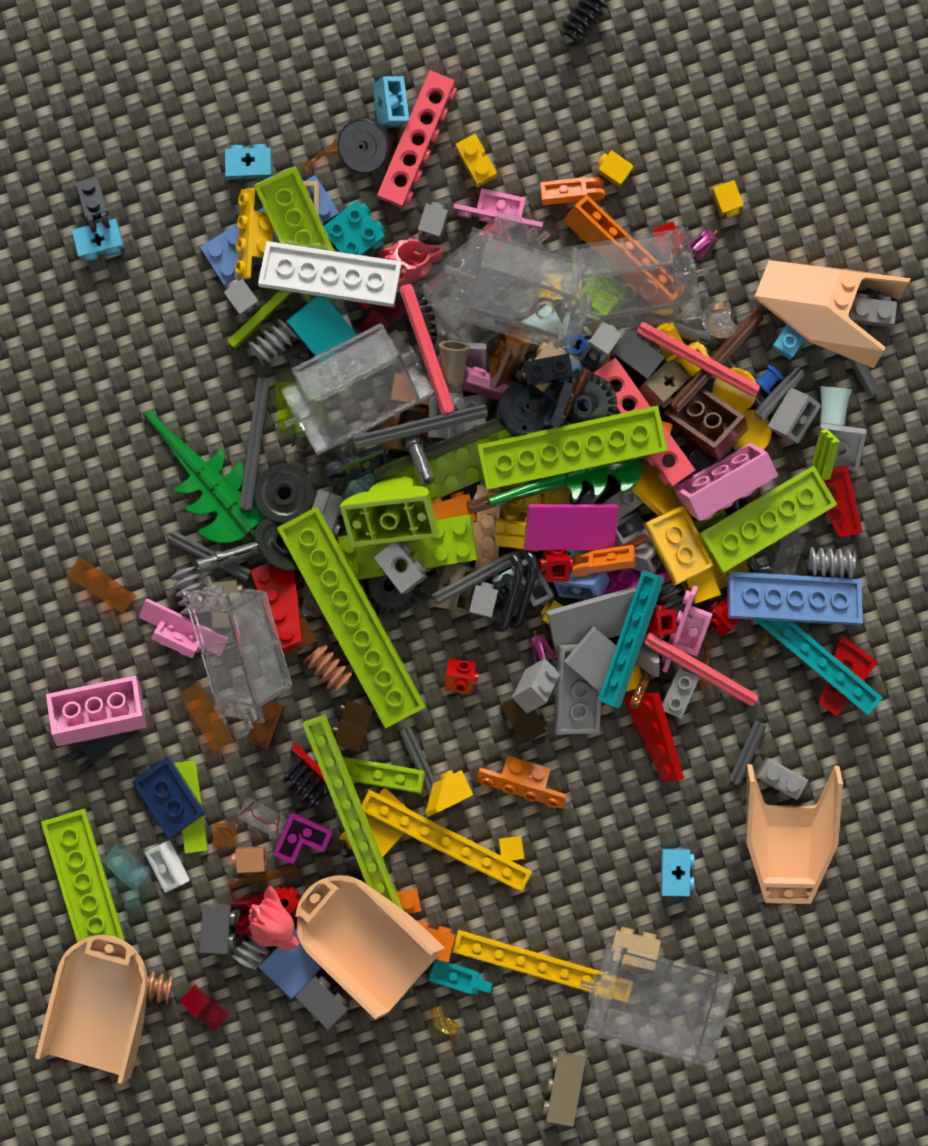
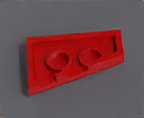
M848 466L833 469L831 478L823 481L837 505L825 513L840 537L862 533L863 529Z
M841 635L834 657L864 681L878 661ZM826 681L819 704L837 717L849 700Z

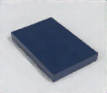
M171 757L165 758L132 781L168 839H171L207 814Z

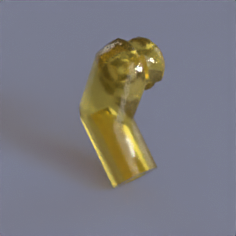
M441 1006L430 1009L437 1030L448 1035L458 1031V1023L444 1017Z

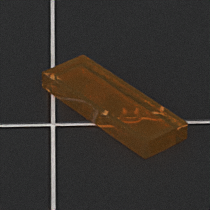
M79 557L67 574L68 577L122 614L126 612L137 596L81 557Z
M200 682L180 693L181 698L214 752L234 741Z

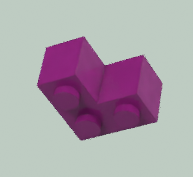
M292 812L273 856L294 864L303 844L325 852L334 830Z

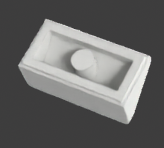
M170 840L145 852L165 893L189 881V877Z

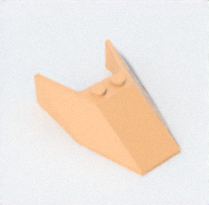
M769 260L754 298L809 342L874 368L883 354L885 346L849 318V311L859 284L899 300L911 278Z
M747 764L746 843L765 903H812L839 843L843 781L839 766H834L816 805L779 806L765 804L753 766Z

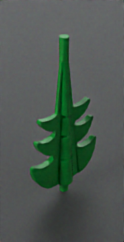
M149 409L143 416L159 432L190 476L184 483L175 487L174 491L181 494H191L199 490L202 492L200 499L194 504L186 506L185 510L197 515H205L216 512L218 515L211 525L199 529V534L209 541L219 544L239 541L249 533L256 539L254 535L257 530L256 527L266 516L256 504L255 489L252 509L245 511L239 508L241 499L239 489L244 477L242 462L238 461L230 473L224 476L220 475L219 472L224 464L223 448H220L209 461H204L172 433Z
M640 458L529 481L510 491L488 498V503L490 507L515 498L562 486L569 490L572 501L577 502L582 493V481L588 482L594 490V497L599 498L607 487V475L610 474L619 482L621 493H626L633 489L640 481L642 461Z

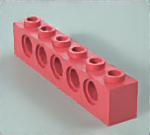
M429 70L377 194L378 199L402 209L405 204L409 205L414 193L410 190L413 183L418 184L422 175V171L419 170L422 162H427L431 153L428 147L431 141L435 142L440 130L437 129L439 121L444 122L448 113V109L445 108L448 100L452 101L456 94L455 80ZM438 94L442 97V100L438 104H433L429 100L430 96ZM424 115L433 117V122L429 125L423 124L420 120ZM420 135L425 141L422 145L417 146L412 143L413 137ZM412 156L416 159V162L413 166H406L403 163L404 158ZM396 178H406L407 184L404 187H397L394 183Z
M616 358L593 373L603 377L609 383L618 381L621 384V391L616 393L618 402L617 412L619 414L630 412L622 407V402L627 399L632 400L635 404V408L632 411L650 407ZM662 424L668 451L645 456V458L652 467L656 465L660 471L658 476L665 486L669 484L670 487H673L693 473L695 469ZM666 455L671 456L674 459V466L670 468L665 467L662 464V458Z

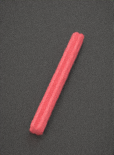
M411 284L404 285L400 288V293L441 413H451L455 408L415 291Z
M642 322L637 329V333L746 394L752 397L757 395L760 386L645 322Z
M647 633L644 637L643 642L647 647L747 705L754 706L758 701L757 694L652 633Z

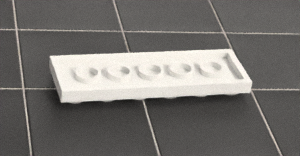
M267 241L258 285L259 287L394 307L402 262Z

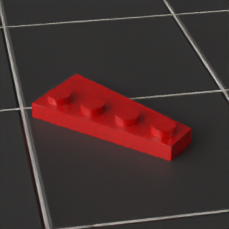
M266 564L251 570L281 652L303 644L295 570L283 572L280 568L275 569L273 564Z

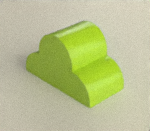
M400 476L382 480L373 485L368 492L353 495L344 500L340 505L351 547L435 538L440 533L428 489L423 486H415L413 479L410 477Z

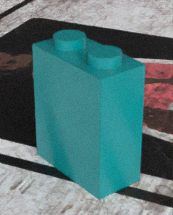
M315 296L286 320L321 363L325 361L330 363L338 356L336 352L341 347L347 349L356 341L354 337L357 334L327 297Z

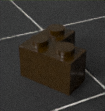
M513 698L501 704L522 745L547 732L544 727L548 726L542 713L537 715L535 709L526 713Z
M347 700L346 704H341L338 716H341L342 719L339 725H334L332 731L337 745L359 752L362 750L374 707L352 700Z

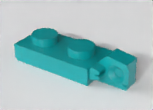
M436 959L433 962L428 978L431 982L469 994H478L479 990L490 993L493 983L482 980L483 974L478 973V971Z

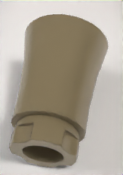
M442 341L438 344L440 367L448 391L461 392L471 346L461 341Z

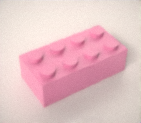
M749 443L673 488L681 505H685L688 513L701 521L711 518L720 509L730 507L737 499L751 495L756 488L770 484L772 479L777 477L778 474L768 452Z
M136 675L46 694L51 733L57 746L147 728L141 687Z

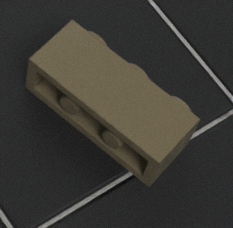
M558 1051V1055L553 1056L551 1070H555L553 1079L549 1078L547 1092L550 1093L549 1102H544L542 1115H546V1122L574 1126L586 1061L585 1056Z

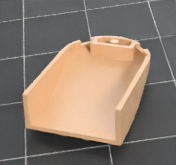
M331 876L314 883L303 894L296 910L297 935L305 951L375 1020L387 1015L445 949L440 942L404 910L361 880L350 876Z
M95 935L77 942L66 951L56 972L35 1056L36 1059H41L48 1054L118 1074L117 1083L121 1084L132 1077L144 1023L148 976L142 958L130 944L114 936Z

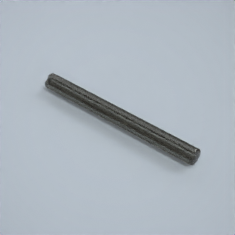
M495 418L423 449L428 461L501 431L502 425L499 419ZM409 454L376 468L374 472L376 478L382 481L415 466Z

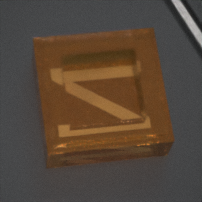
M214 822L212 845L236 847L238 824Z

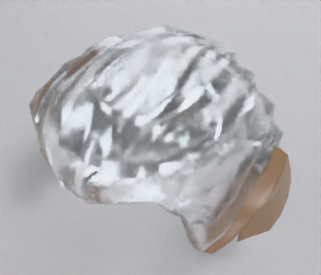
M715 300L701 313L702 317L700 320L707 332L714 337L729 338L737 329L736 324L731 320V309L723 307V302Z

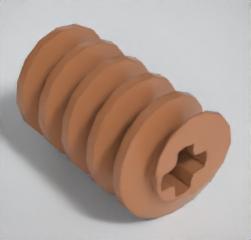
M325 645L316 649L303 663L311 661L308 668H317L314 673L315 676L323 674L320 681L321 683L329 681L326 687L328 690L335 687L332 694L334 696L350 681L352 673L343 674L346 666L338 668L337 665L340 660L331 661L334 653L325 654L327 649Z
M152 971L148 977L147 993L149 1001H152L157 996V1003H161L165 998L166 1005H168L173 988L172 976L167 981H164V974L155 979V972Z

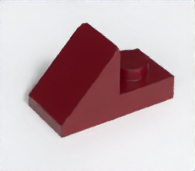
M395 299L394 307L380 305L377 309H373L359 325V328L375 343L402 318L403 314H406V310Z
M265 891L249 892L230 903L231 906L241 911L235 931L238 935L252 936V931L248 929L250 925L248 919L250 915L249 910L252 904L260 905L262 903Z
M196 984L180 1000L194 1018L197 1017L213 1032L229 1015L226 1010Z

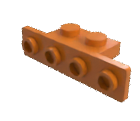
M507 755L502 774L480 768L476 778V782L481 783L485 787H494L503 790L507 794L522 796L529 801L545 803L552 808H563L567 797L564 793L546 788L551 771L550 768Z

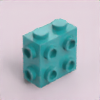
M356 200L324 226L331 244L338 252L365 256L371 250L375 252L385 244L383 241L386 238L383 233L386 230L378 220L374 222L369 215L372 212L365 203L360 205Z

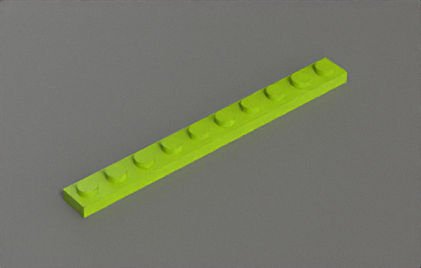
M326 715L303 722L302 725L366 884L403 910Z

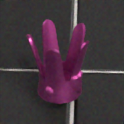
M706 228L698 237L686 243H691L687 249L700 250L696 259L699 260L701 258L702 260L709 249L718 242L715 236L718 231L716 230L712 233Z
M534 630L535 637L528 640L533 649L534 664H536V656L538 662L545 658L543 647L550 658L555 659L556 655L547 643L545 634L537 636Z

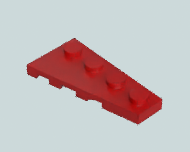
M640 693L625 695L623 701L662 782H678L684 779L660 694Z

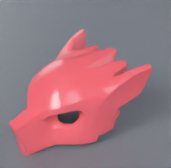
M409 238L408 240L398 241L393 247L382 249L377 256L387 260L402 262L397 292H399L402 286L424 278L429 273L433 263L443 260V249L441 245H426L418 240Z
M269 886L264 893L262 903L260 905L252 904L249 910L250 915L248 919L250 925L248 929L252 931V939L258 942L259 945L265 947L277 946L288 951L298 947L300 943L293 935L294 921L282 906L276 891L272 886Z

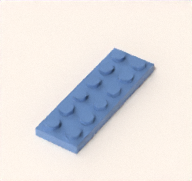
M314 175V176H312L311 178L307 179L306 181H319V180L317 179L316 175ZM319 182V217L322 224H325L339 215V212ZM310 186V198L313 204L314 186ZM264 207L261 208L260 210H258V211L266 212L265 209H264ZM237 224L200 247L224 286L235 280L237 275L235 272L238 255L236 242L239 235ZM273 229V242L280 243ZM252 257L251 269L261 264L263 259Z
M729 572L727 574L728 618L859 626L863 624L861 579Z

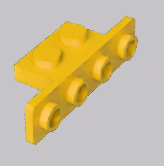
M255 188L242 189L238 198L240 215L237 220V227L239 228L236 242L238 255L235 264L237 280L251 278L252 257L263 259L266 242H273L274 228L267 213L254 211Z

